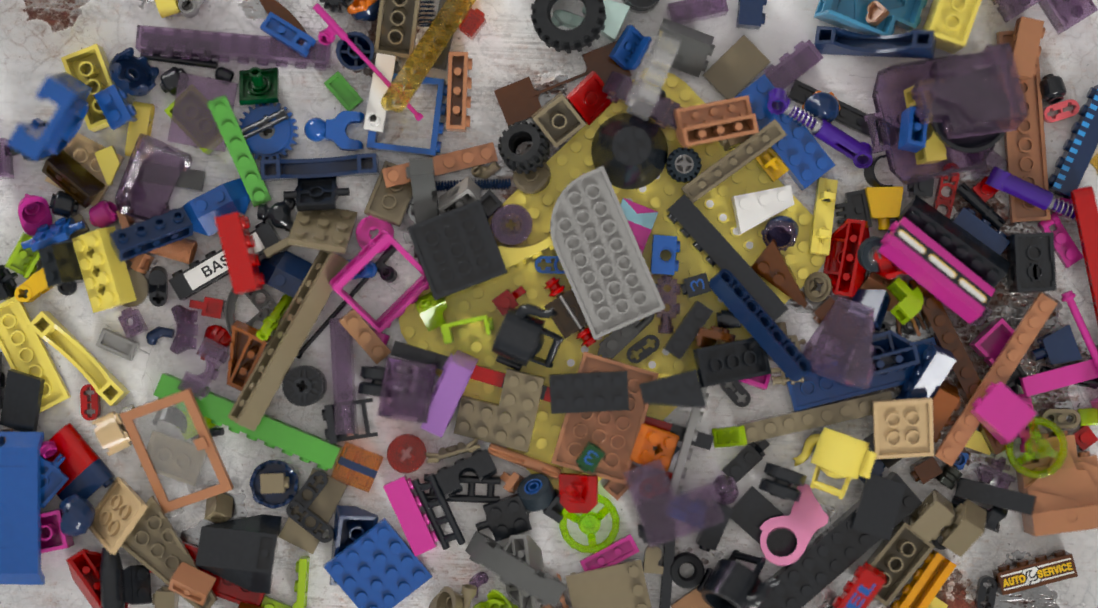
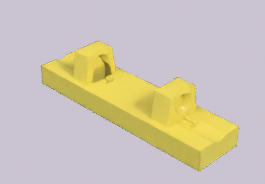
M821 177L817 179L809 253L828 256L830 253L838 180ZM823 199H830V202H826V201H822V200H823Z

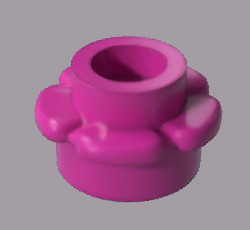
M44 441L40 449V455L46 459L52 457L57 452L56 444L53 441Z

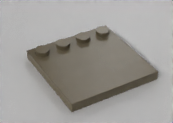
M641 559L565 576L572 608H652Z

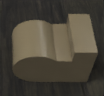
M650 544L645 548L643 571L644 573L663 574L664 566L659 565L662 551L655 544Z

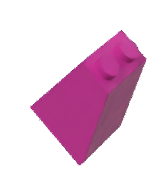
M1001 381L996 384L992 382L985 389L987 394L983 398L978 397L973 402L972 406L974 408L970 412L1003 445L1010 443L1037 413Z

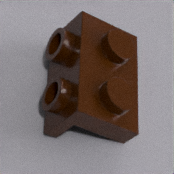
M711 326V330L700 328L696 335V346L700 348L713 346L716 344V339L734 342L736 335L729 334L730 330L714 326Z

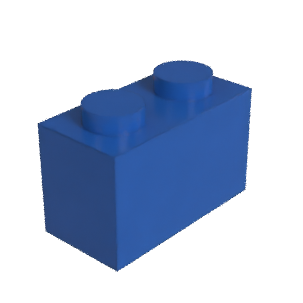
M910 106L902 112L898 143L899 150L917 153L926 147L928 109Z

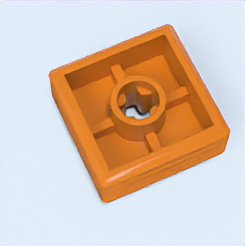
M642 424L630 460L668 472L679 435Z

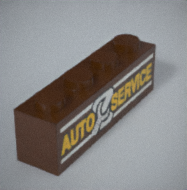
M1057 550L1053 552L1054 555L1046 556V554L1035 556L1034 560H1018L1015 565L997 566L998 569L992 570L994 579L997 582V591L1004 596L1077 577L1078 574L1073 555L1065 550Z

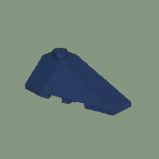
M337 505L331 559L375 526L378 522V515L356 506ZM330 575L329 584L338 585L337 582Z

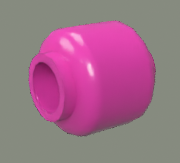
M102 200L89 210V220L95 227L106 228L117 221L116 211H118V208L113 202Z

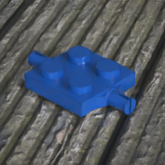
M73 217L68 219L60 218L51 225L43 224L37 228L35 235L31 239L22 241L21 246L24 250L31 247L34 252L68 240L72 233L85 228L84 221L75 223Z
M61 453L53 462L40 455L41 508L43 509L70 479L59 468L66 459Z

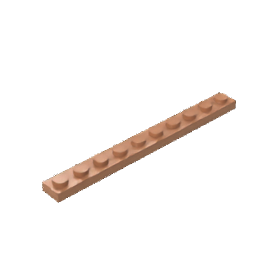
M1043 293L1038 294L935 452V457L952 467L980 424V421L970 412L974 408L972 406L973 402L978 397L983 398L987 394L985 389L992 382L996 384L1001 381L1004 385L1006 384L1058 304Z

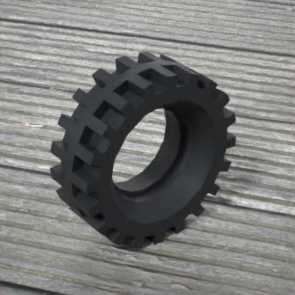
M535 0L534 4H531V20L539 38L545 42L546 46L555 48L557 52L561 50L566 51L567 54L571 53L572 50L581 52L583 47H591V42L595 39L598 40L601 30L604 31L606 13L603 0H580L586 8V15L581 25L573 30L559 29L553 24L550 13L552 6L557 0Z

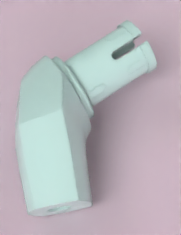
M558 9L553 12L551 20L556 27L561 25L575 29L581 25L585 17Z

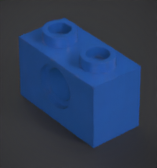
M653 235L650 274L673 276L675 272H678L679 260L675 259L676 252L679 253L680 241H677V236ZM667 250L670 252L671 257L668 261L661 259V251Z

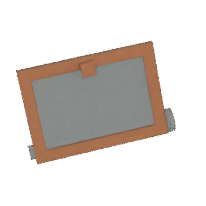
M191 388L138 407L130 404L122 408L124 412L120 413L121 419L160 507L168 519L182 514L185 511L184 506L233 490V484Z

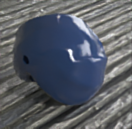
M72 494L59 504V508L63 511L60 530L67 536L75 537L87 533L88 528L94 521L95 509L89 500L77 494Z

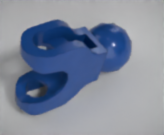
M342 111L334 119H326V121L322 118H311L306 122L304 132L311 141L318 142L326 139V141H333L342 151L363 150V143L359 140L350 139L346 135V129L350 124L363 122L364 114L356 111Z

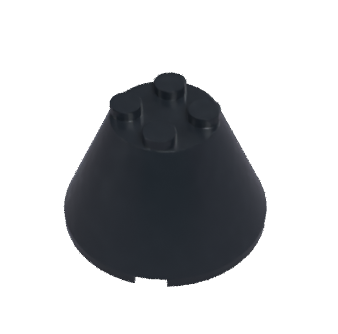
M637 113L618 114L605 121L597 130L591 148L592 161L595 169L604 166L613 186L621 189L642 188L652 183L665 167L668 157L666 137L661 128L644 115Z

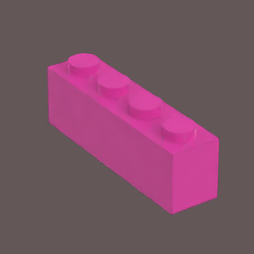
M405 475L385 484L383 487L416 557L437 547L439 539L435 531H431L428 525L431 522L427 514L422 512L421 506L423 505L418 495L415 496L412 490L414 486L411 478L407 479Z

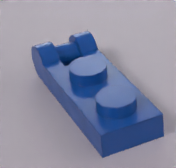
M272 12L268 14L260 26L262 31L295 50L303 57L309 54L308 50L317 42L313 37ZM300 39L305 41L302 46L297 44Z

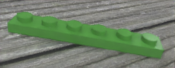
M226 94L208 101L207 104L253 206L256 207L259 204L271 201L270 193L265 182L261 180L259 168Z

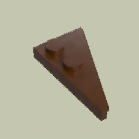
M772 239L751 268L805 308L808 305L806 297L796 283L792 270L786 264L784 255L780 253L776 240Z

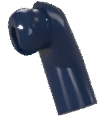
M156 327L147 333V343L155 345L161 337L173 338L175 329Z

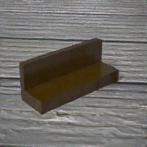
M64 150L58 155H52L46 159L42 169L45 175L85 209L91 205L94 196L105 187L103 183Z

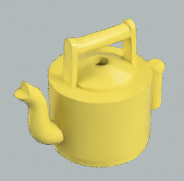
M824 427L821 434H812L806 439L801 454L793 458V460H795V466L804 463L816 446L811 459V463L816 464L810 488L819 489L842 500L852 478L857 480L859 476L867 479L870 478L877 453L869 451L870 443ZM820 470L829 477L845 479L842 489L817 481Z

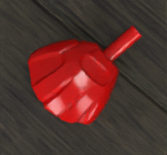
M212 325L206 328L204 334V347L206 350L201 356V360L204 361L210 351L220 352L230 345L232 337L225 328L219 325Z

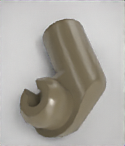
M494 161L488 167L480 165L472 167L471 173L474 177L488 179L501 168Z

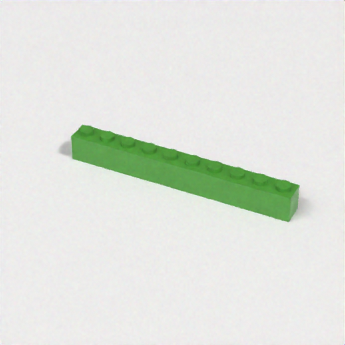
M162 373L153 394L158 399L191 388L203 418L212 419L211 423L222 426V424L229 426L228 430L239 434L241 431L247 434L246 437L251 440L257 441V439L265 441L264 445L270 448L279 447L282 449V453L290 456L293 454L300 456L299 459L303 462H315L318 464V468L328 471V468H334L342 446L335 443L330 444L328 440L266 414L263 415L255 431H252L228 418L235 401L168 373ZM184 401L177 403L175 406L182 411L187 410Z

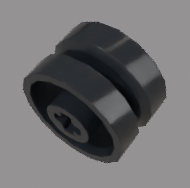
M361 366L360 376L364 379H370L372 382L359 383V394L400 399L401 393L396 391L397 386L390 385V382H402L403 373H400L398 370H392L389 367Z
M766 463L764 473L773 477L774 480L762 478L758 488L778 498L799 502L801 491L791 487V485L804 486L807 476L778 465Z

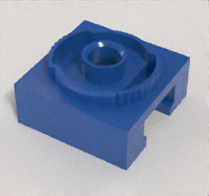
M67 72L48 75L37 92L36 97L42 101L48 99L58 105L54 115L46 127L43 125L45 122L39 118L33 119L28 124L24 122L19 123L7 145L34 161L52 154L58 155L79 131L90 108L86 99L92 88Z

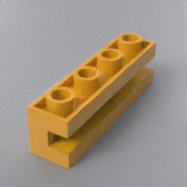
M933 550L924 560L921 568H918L912 575L913 579L910 584L907 583L903 587L899 600L896 599L890 608H928L957 565Z

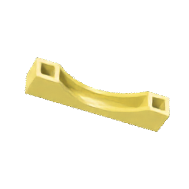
M550 236L544 241L528 247L508 248L499 246L498 248L509 273V268L513 266L519 268L526 264V259L532 257L534 260L543 255V250L549 248L551 251L554 249Z
M41 311L28 324L43 340L66 357L110 406H116L130 392L49 311Z

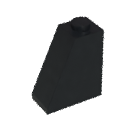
M714 499L710 501L708 514L695 541L700 549L707 552L710 549L716 550L733 512L731 506Z

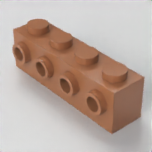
M449 52L446 130L450 132H466L467 127H470V116H467V108H471V97L468 96V89L472 88V77H468L469 70H472V58H469L468 52Z

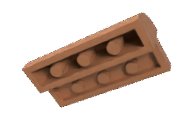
M749 95L674 110L677 125L675 132L682 147L759 133L755 113L752 114Z

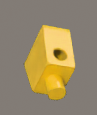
M903 187L864 188L871 219H878V230H888L890 219H896L900 216Z

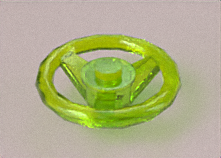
M1033 417L1025 426H1029L1031 435L1025 442V452L1018 458L1015 457L1013 452L1014 438L1010 443L1006 444V455L1009 463L1018 473L1029 478H1044L1054 474L1062 467L1067 457L1068 442L1063 430L1055 422L1044 417ZM1038 425L1050 428L1057 435L1060 443V452L1052 449L1050 443L1042 437ZM1047 456L1057 459L1049 468L1041 471L1030 470L1022 466L1032 459H1041Z
M598 494V502L603 504L604 507L597 513L590 511L588 514L579 515L569 513L564 507L562 509L564 518L559 523L562 537L571 548L581 553H596L614 542L619 532L620 518L617 509L608 498ZM610 512L612 529L602 543L596 544L595 533L600 529L601 520ZM567 519L577 523L579 529L587 534L589 546L576 542L570 536L567 529Z

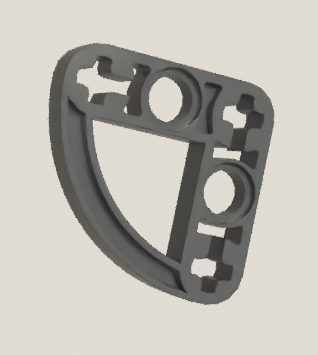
M233 287L228 295L225 306V320L231 337L232 324L235 322V304L239 294H234ZM265 289L254 291L252 295L249 293L245 294L260 311L246 324L253 327L255 320L263 322L265 317L269 316L270 311L267 308L263 310L262 307L266 306L269 301L272 303L268 305L271 309H274L277 305ZM258 293H263L266 297L265 302L262 304L257 303L255 300Z

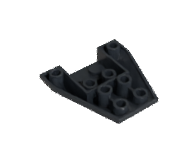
M261 514L202 526L195 565L250 592L270 594L277 538L280 533L282 517Z

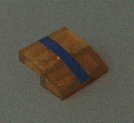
M346 441L331 477L369 493L384 457Z

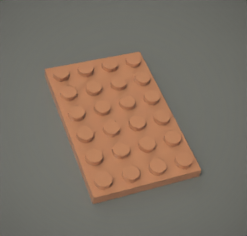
M584 351L578 373L627 371L629 410L566 413L551 463L585 473L577 467L579 464L576 463V459L587 442L590 441L604 450L606 454L594 472L588 471L587 474L598 475L600 478L626 485L632 465L630 457L649 405L643 403L639 384L656 380L658 373Z

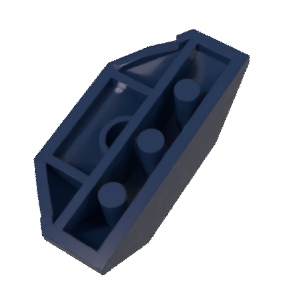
M284 251L269 259H262L261 265L258 268L259 272L264 275L265 284L294 298L312 263L288 251Z
M887 330L853 339L840 362V368L844 383L920 364L921 362L916 344L892 330Z

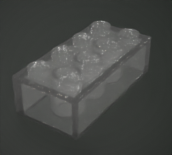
M659 31L657 37L653 35L625 102L628 105L627 113L648 121L682 39L663 31Z

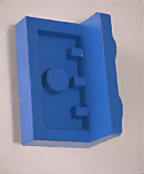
M627 25L609 57L623 70H635L640 65L644 54L649 50L653 39L651 37H644L633 25Z
M115 84L94 95L112 130L130 121H137L135 116L137 112L134 106L129 104L127 100L128 94Z

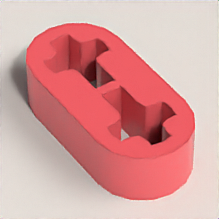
M1069 99L1049 105L1043 109V120L1047 123H1053L1075 116L1079 112V104L1076 100ZM1068 104L1074 107L1071 112H1063V108L1068 107ZM1050 110L1051 112L1058 110L1059 113L1054 115L1053 119L1051 116L1048 117L1047 113H1049Z

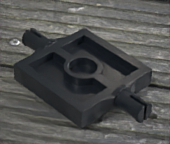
M336 177L298 179V186L295 191H284L283 196L284 199H296L297 211L336 209L338 196H350L349 187L338 188Z
M518 493L483 505L486 521L475 524L478 532L489 528L493 533L495 541L498 542L509 538L510 535H518L532 530L529 513L535 511L526 509Z

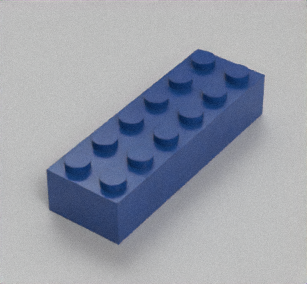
M764 74L734 98L749 95L752 114L755 113L759 131L775 119L778 121L787 135L772 145L771 148L789 169L787 173L802 191L833 168L835 164L808 129H806L805 125L802 126V123H798L797 120L794 121V118H789V115L785 116L783 113L775 115L768 110V94L775 87Z

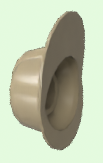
M446 586L431 601L429 608H463L464 598L458 592L453 591L451 587Z

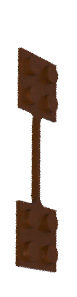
M617 41L583 54L582 56L587 66L585 73L541 91L534 89L529 77L495 90L494 93L507 125H513L515 122L528 119L540 109L539 96L542 93L587 76L591 71L596 72L606 86L631 77L630 70H623L609 57Z

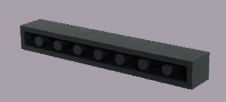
M685 194L666 210L668 213L667 218L673 224L677 223L681 227L679 231L684 237H690L694 241L692 245L699 253L701 251L704 252L707 256L705 258L712 267L716 266L720 271L722 269L729 270L774 322L788 310L787 306Z

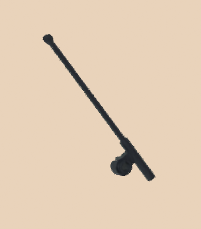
M392 244L375 262L380 277L388 283L393 282L397 278L396 270L385 264L397 250ZM363 278L349 295L353 298L370 278ZM345 300L299 350L296 358L300 359L303 352L347 304Z

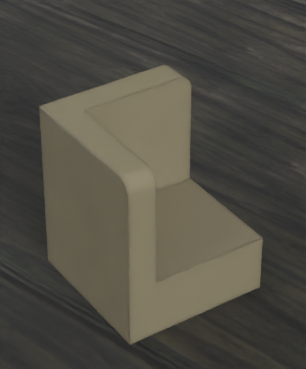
M223 493L207 498L204 519L214 523H221L232 518L233 498Z

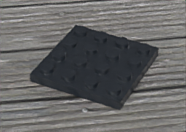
M480 200L407 227L434 300L508 273Z

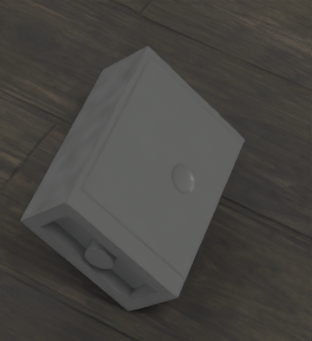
M664 18L648 59L699 78L701 71L705 72L709 63L706 60L707 56H712L715 45L712 44L714 37Z

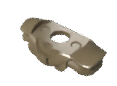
M477 438L466 445L459 442L457 445L440 448L438 453H425V456L428 458L426 462L438 463L446 458L467 452L473 453L481 448V446L477 444Z

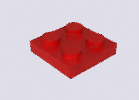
M591 71L565 97L588 125L616 99L594 71Z

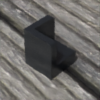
M554 489L555 496L553 501L543 510V513L557 523H560L564 518L562 514L564 507L559 503V491Z

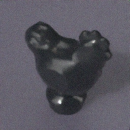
M284 199L282 202L275 203L271 208L267 204H259L257 219L266 221L269 218L276 228L285 229V231L290 232L294 223L291 220V211L296 206V200Z

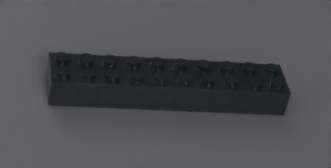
M891 472L886 477L906 484L895 472ZM907 484L894 527L922 504ZM859 501L808 544L797 562L783 566L772 576L778 575L780 584L769 590L763 603L756 606L757 608H802L882 539L851 529Z

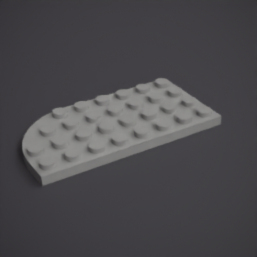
M604 166L587 172L573 180L563 190L554 205L550 231L556 254L595 340L666 308Z

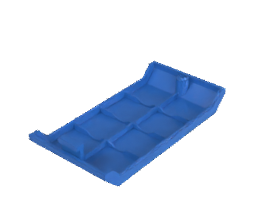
M0 431V584H45V576L41 570L40 449L44 440V432Z

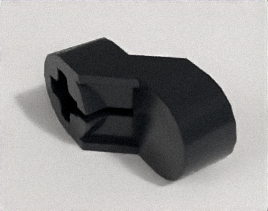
M161 266L153 267L149 273V299L152 305L157 307L163 306L168 299V275L165 268Z

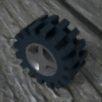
M679 147L669 155L666 161V169L668 175L673 180L686 183L693 180L699 174L702 165L701 158H699L697 152L693 151L694 149Z

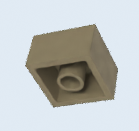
M561 92L531 115L532 119L555 148L559 147L586 125Z
M934 489L924 499L922 504L909 515L910 528L928 543L932 539L936 540L941 534V529L945 525L949 526L955 519L953 503Z
M969 499L956 507L954 521L949 526L945 525L941 536H943L941 544L959 557H962L985 532L987 511Z

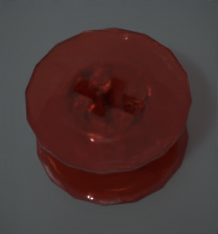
M403 434L396 437L390 443L387 449V459L394 470L400 473H411L423 465L426 459V448L419 437L413 434ZM409 446L412 447L413 449L409 453L411 455V458L407 457L403 461L401 459L404 455V452L402 450L404 449L406 451L409 448Z

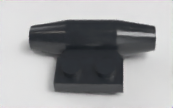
M103 547L99 571L102 608H124L125 602L130 605L151 604L150 570L144 565H131L123 569L119 550L114 555Z

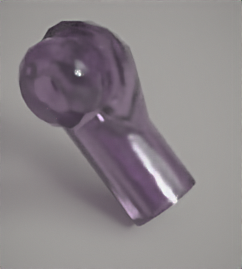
M478 572L469 580V584L477 587V593L474 598H478V588L489 580L485 572Z

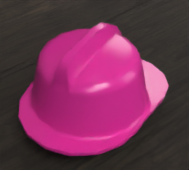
M25 194V197L18 204V215L23 230L28 235L34 236L39 226L52 224V215L46 199L41 196Z

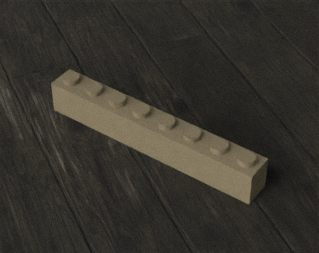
M884 390L799 411L737 424V426L744 425L747 443H752L873 415L872 401L893 399L891 391Z

